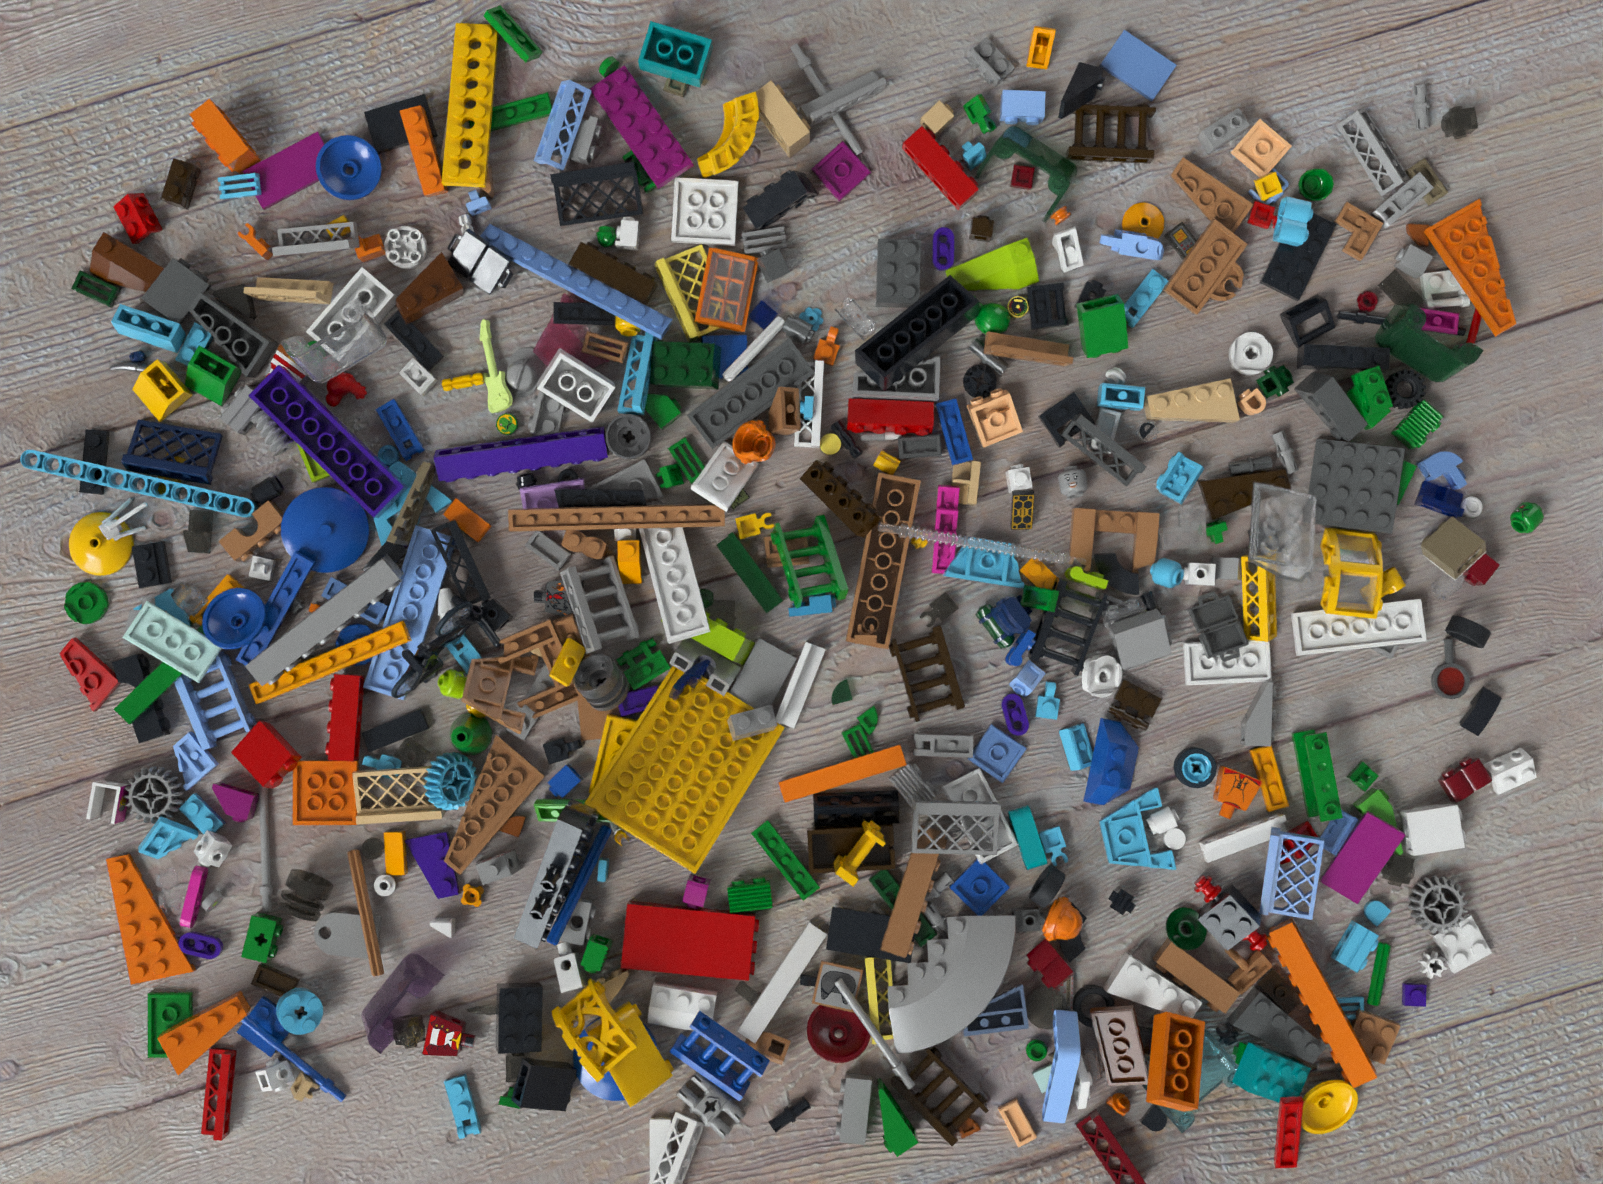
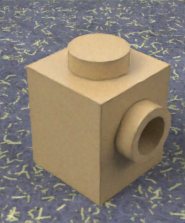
M939 100L921 117L920 124L926 130L930 129L935 137H937L953 122L954 112L947 103L943 104Z

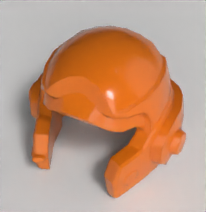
M751 420L741 425L736 431L732 443L735 456L744 464L752 463V461L763 462L768 460L772 456L776 445L775 438L766 430V425L761 420Z
M1064 896L1062 898L1058 897L1051 905L1042 927L1043 935L1048 941L1073 939L1081 931L1082 917L1079 911L1071 905L1068 898Z

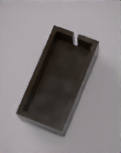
M892 823L877 824L881 827L879 831L884 835L883 838L886 844L882 847L876 842L856 869L857 871L896 869L894 847H889V844L890 846L894 845ZM848 825L807 828L809 874L835 872L834 860L838 855L843 858L850 853L864 834L863 826Z

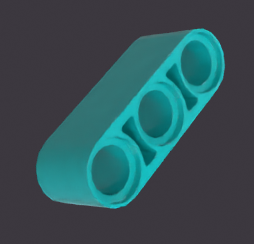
M1026 805L1008 811L1026 870L1048 864L1029 806Z

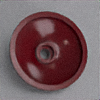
M819 1005L811 1013L807 1023V1038L811 1048L818 1056L833 1063H845L856 1059L865 1051L871 1035L855 1012ZM837 1032H840L843 1036L841 1038H837L835 1034Z

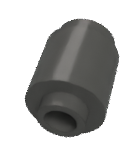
M789 316L782 329L787 336L802 344H805L806 341L810 342L815 333L812 330V324L796 316Z

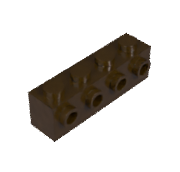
M580 242L569 262L571 267L647 306L657 288L653 276L646 272L643 274L636 272V267L627 262L623 265L616 261L618 259L616 256L609 252H606V254L599 252V247L590 242H587V244Z
M815 460L801 476L800 480L855 535L864 538L881 519L876 514L877 509L870 503L866 504L862 500L863 496L856 489L853 488L851 490L847 486L849 482L843 476H837L833 472L835 468L830 463Z

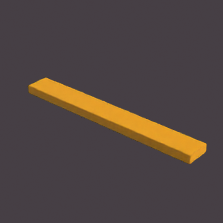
M400 621L299 663L288 672L283 670L284 674L271 685L267 682L261 686L256 681L249 684V688L255 704H261L408 643L412 639L405 621Z

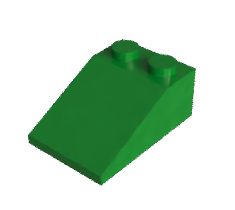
M879 1078L877 1079L884 1131L882 1136L884 1139L883 1143L889 1153L894 1152L896 1157L919 1143L915 1128L882 1079Z

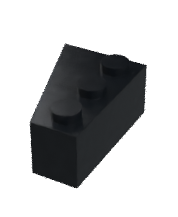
M789 170L780 176L781 180L776 184L774 182L770 183L763 189L764 192L759 196L754 195L746 201L747 205L743 209L756 229L763 230L784 217V214L794 206L795 208L801 206V201L811 195L814 198L819 195L805 173Z

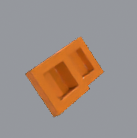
M455 498L443 514L450 521L456 520L458 527L478 543L491 528L488 522L457 498Z

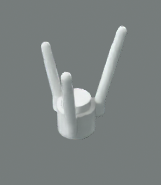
M129 498L107 519L103 520L99 528L106 539L110 540L113 538L117 541L122 537L145 530L146 527L141 526L119 532L123 530L120 524L146 507L147 503H142L118 520L114 519L132 502V499Z

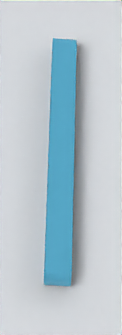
M26 450L20 458L21 464L28 469L240 517L252 518L254 517L252 513L259 508L258 504L252 499L36 450ZM33 455H36L38 458L35 465H32L30 462ZM57 459L59 467L53 470L52 463ZM79 464L81 471L78 475H75L73 468ZM100 469L102 477L96 480L94 476L95 471ZM122 474L124 480L120 485H118L116 483V477L117 475ZM143 479L145 481V486L143 489L139 490L137 487L138 480ZM164 483L166 485V492L161 495L158 487ZM185 488L188 492V495L185 499L182 500L179 496V492L181 489ZM203 493H207L209 496V501L206 504H203L200 500ZM224 498L230 500V506L227 509L222 507V500ZM249 502L252 509L248 514H245L243 512V505Z

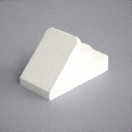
M1072 227L1055 233L1052 245L1058 252L1061 270L1067 272L1083 266L1076 228Z
M414 358L399 372L423 396L438 381Z

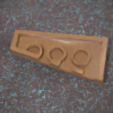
M1184 157L1170 175L1210 222L1212 219H1216L1233 233L1254 205Z

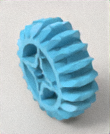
M456 752L443 753V756L436 757V761H431L432 767L426 769L428 776L423 777L427 780L423 787L427 789L425 795L429 797L428 801L434 804L435 807L447 811L451 809L458 810L459 807L465 806V801H469L470 794L473 793V787L476 784L474 781L478 777L474 774L477 768L472 766L473 762L465 755Z

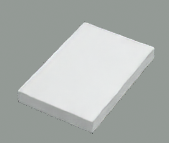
M723 441L691 486V490L727 512L760 463L755 461L747 464L741 463V460L735 456L732 445Z

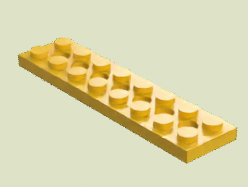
M455 24L442 172L443 186L486 188L499 33L490 24ZM473 42L481 43L478 49H472L470 46ZM473 61L480 63L476 69H470L469 64ZM470 81L478 82L477 87L474 89L467 88V84ZM468 101L476 102V106L472 109L465 107ZM466 121L475 122L474 126L470 129L463 127ZM469 140L473 142L469 149L462 148L464 141ZM467 160L471 162V166L469 168H460V164L463 161Z

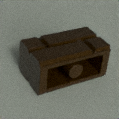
M173 158L161 200L167 204L189 210L197 184L196 179L199 178L201 170L194 164Z

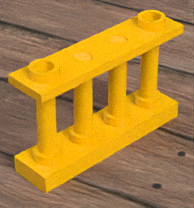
M864 820L862 823L864 834L847 856L845 855L842 858L838 855L834 860L835 874L853 887L859 880L856 869L876 842L882 847L886 844L883 838L884 835L879 831L881 827L873 821L868 823Z

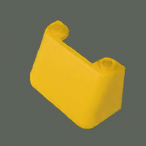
M628 1001L616 1008L614 1012L627 1029L631 1028L635 1032L638 1047L627 1054L609 1072L631 1108L673 1076L671 1072L674 1071V1068L668 1059L664 1061L639 1018L642 1013L636 1003L631 1005ZM601 1018L584 1028L588 1036L600 1040L602 1030ZM617 1036L615 1041L620 1046H614L609 1043V1048L613 1052L618 1053L627 1044L621 1036ZM606 1053L603 1060L604 1064L613 1056Z

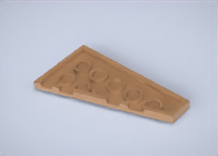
M498 735L495 736L491 750L488 753L457 832L444 859V862L459 875L465 871L545 777L543 773Z

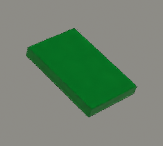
M193 992L148 993V1058H168L157 1038L166 1029L193 1016Z

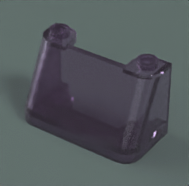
M416 953L408 954L362 1011L361 1018L368 1042L380 1054L398 1036L394 1029V1023L397 1018L390 1013L404 995L409 992L416 998L425 997L445 976Z

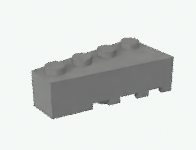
M940 356L921 361L885 391L865 372L854 373L852 399L923 401L937 404L939 399Z

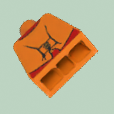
M1220 765L1213 799L1223 803L1219 815L1231 820L1235 808L1246 811L1263 781Z

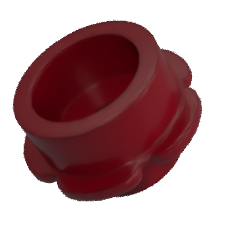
M1370 291L1359 294L1357 297L1358 308L1361 311H1373L1378 303L1377 296Z

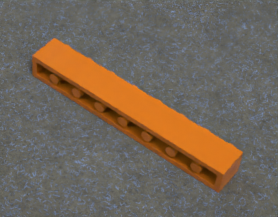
M1293 918L1269 928L1267 939L1272 948L1276 947L1279 951L1278 959L1283 967L1287 966L1291 973L1288 977L1294 987L1298 986L1301 992L1298 995L1303 1005L1309 1006L1311 1010L1309 1015L1314 1025L1318 1024L1322 1030L1320 1036L1325 1044L1329 1043L1333 1051L1330 1054L1336 1064L1340 1063L1343 1068L1341 1074L1344 1080L1348 1083L1350 1082L1352 1087L1356 1088L1376 1079L1377 1072Z

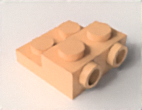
M1002 388L991 391V396L986 398L982 396L975 397L970 400L971 404L966 405L983 448L1023 432L1011 395L1007 390H1002Z

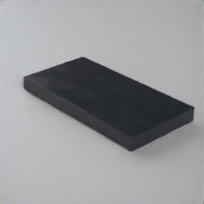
M832 906L826 950L911 963L912 953L911 955L907 954L906 958H902L880 950L890 915ZM915 933L913 934L912 942H914Z

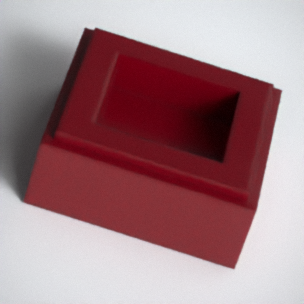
M1014 164L1010 187L1031 190L1035 167Z

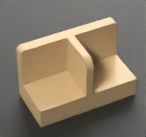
M972 461L953 466L951 486L960 487L958 504L973 506L977 504L981 462Z

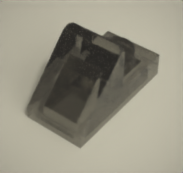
M189 511L188 530H183L188 552L211 553L213 511Z

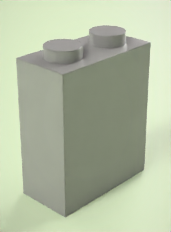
M1157 608L1108 625L1116 660L1123 670L1172 654L1170 645H1173L1170 634L1166 631V627L1169 626L1166 616L1161 615Z

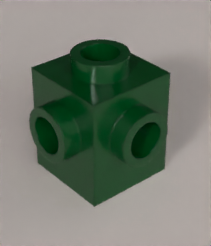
M1273 365L1263 371L1264 376L1256 380L1266 399L1274 394L1277 397L1289 391L1287 387L1294 383L1292 374L1286 369L1285 365L1278 368Z

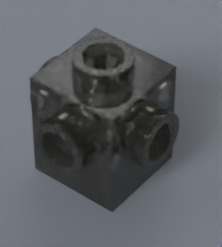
M408 1014L392 1019L393 1038L396 1045H403L408 1049L417 1047V1043L425 1041L426 1029L422 1015Z

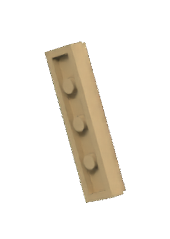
M257 277L256 287H244L243 293L263 301L330 304L334 284L330 281Z

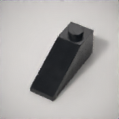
M1082 62L1078 63L1061 100L1058 118H1065L1093 100L1098 90L1102 91L1105 83V78L1102 77L1104 68Z

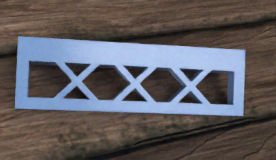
M571 80L561 81L534 158L535 162L548 164L561 171L564 170L591 90ZM575 89L584 93L582 101L577 104L573 98ZM573 109L576 118L574 122L569 124L566 113L568 110ZM566 129L569 138L567 142L562 144L559 133L561 130ZM554 150H560L562 155L560 163L550 160Z

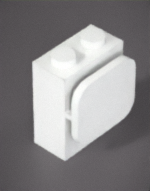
M1452 803L1433 804L1400 811L1407 854L1416 856L1465 848L1466 835L1461 828L1462 812L1458 805Z

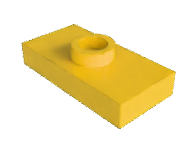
M567 638L549 676L565 687L570 686L586 652L585 648L573 639Z

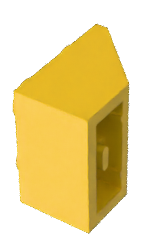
M159 359L155 360L140 373L132 389L159 422L163 421L193 395L169 365Z

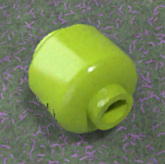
M454 669L446 670L438 679L440 692L444 696L461 699L468 676L467 673Z

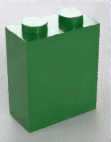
M1119 294L1076 304L1081 347L1087 358H1097L1103 354L1118 353L1123 349L1129 348L1125 307Z

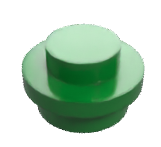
M1039 1039L1031 1040L1026 1046V1054L1033 1061H1041L1047 1055V1046Z

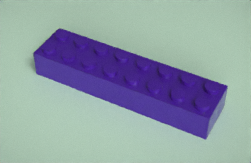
M278 365L248 395L372 517L379 518L409 488L285 367Z

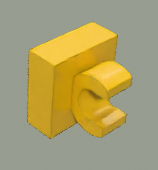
M1270 172L1254 180L1260 200L1262 201L1283 192L1276 172Z

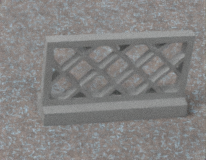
M912 800V853L997 855L998 823L1001 804L987 801ZM918 814L928 815L932 820L924 829L918 824ZM943 815H948L953 822L943 829L937 821ZM964 816H970L974 822L965 830L958 821ZM985 816H993V825L985 830L979 822ZM933 824H936L942 832L933 840L926 831ZM957 824L963 833L953 840L947 832ZM978 825L984 833L975 841L968 832ZM925 834L931 843L925 848H917V840ZM946 835L952 843L946 849H941L936 842ZM965 835L973 842L968 849H962L957 844ZM986 836L992 840V850H983L979 845Z

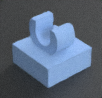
M477 190L468 192L471 202L466 203V207L472 216L492 209L486 196L480 197Z

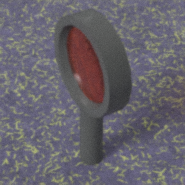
M1444 639L1445 664H1441L1434 670L1431 684L1435 693L1440 697L1456 699L1466 693L1469 688L1470 679L1467 671L1462 666L1454 664L1453 639Z

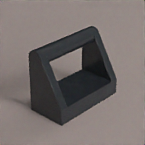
M1315 295L1280 314L1281 320L1297 348L1335 328L1328 302L1319 295ZM1321 313L1326 324L1299 337L1296 325Z

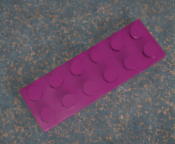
M625 65L589 88L658 189L694 166Z

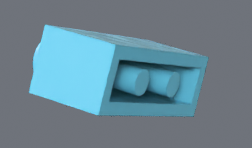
M122 304L119 305L111 321L119 334L178 353L186 337L179 323Z

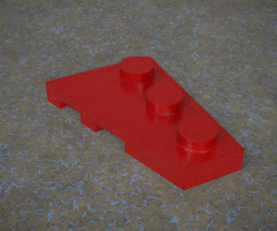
M75 637L67 643L59 655L70 674L77 679L81 686L79 688L83 695H86L91 703L89 705L90 708L95 712L120 683H118L115 672Z

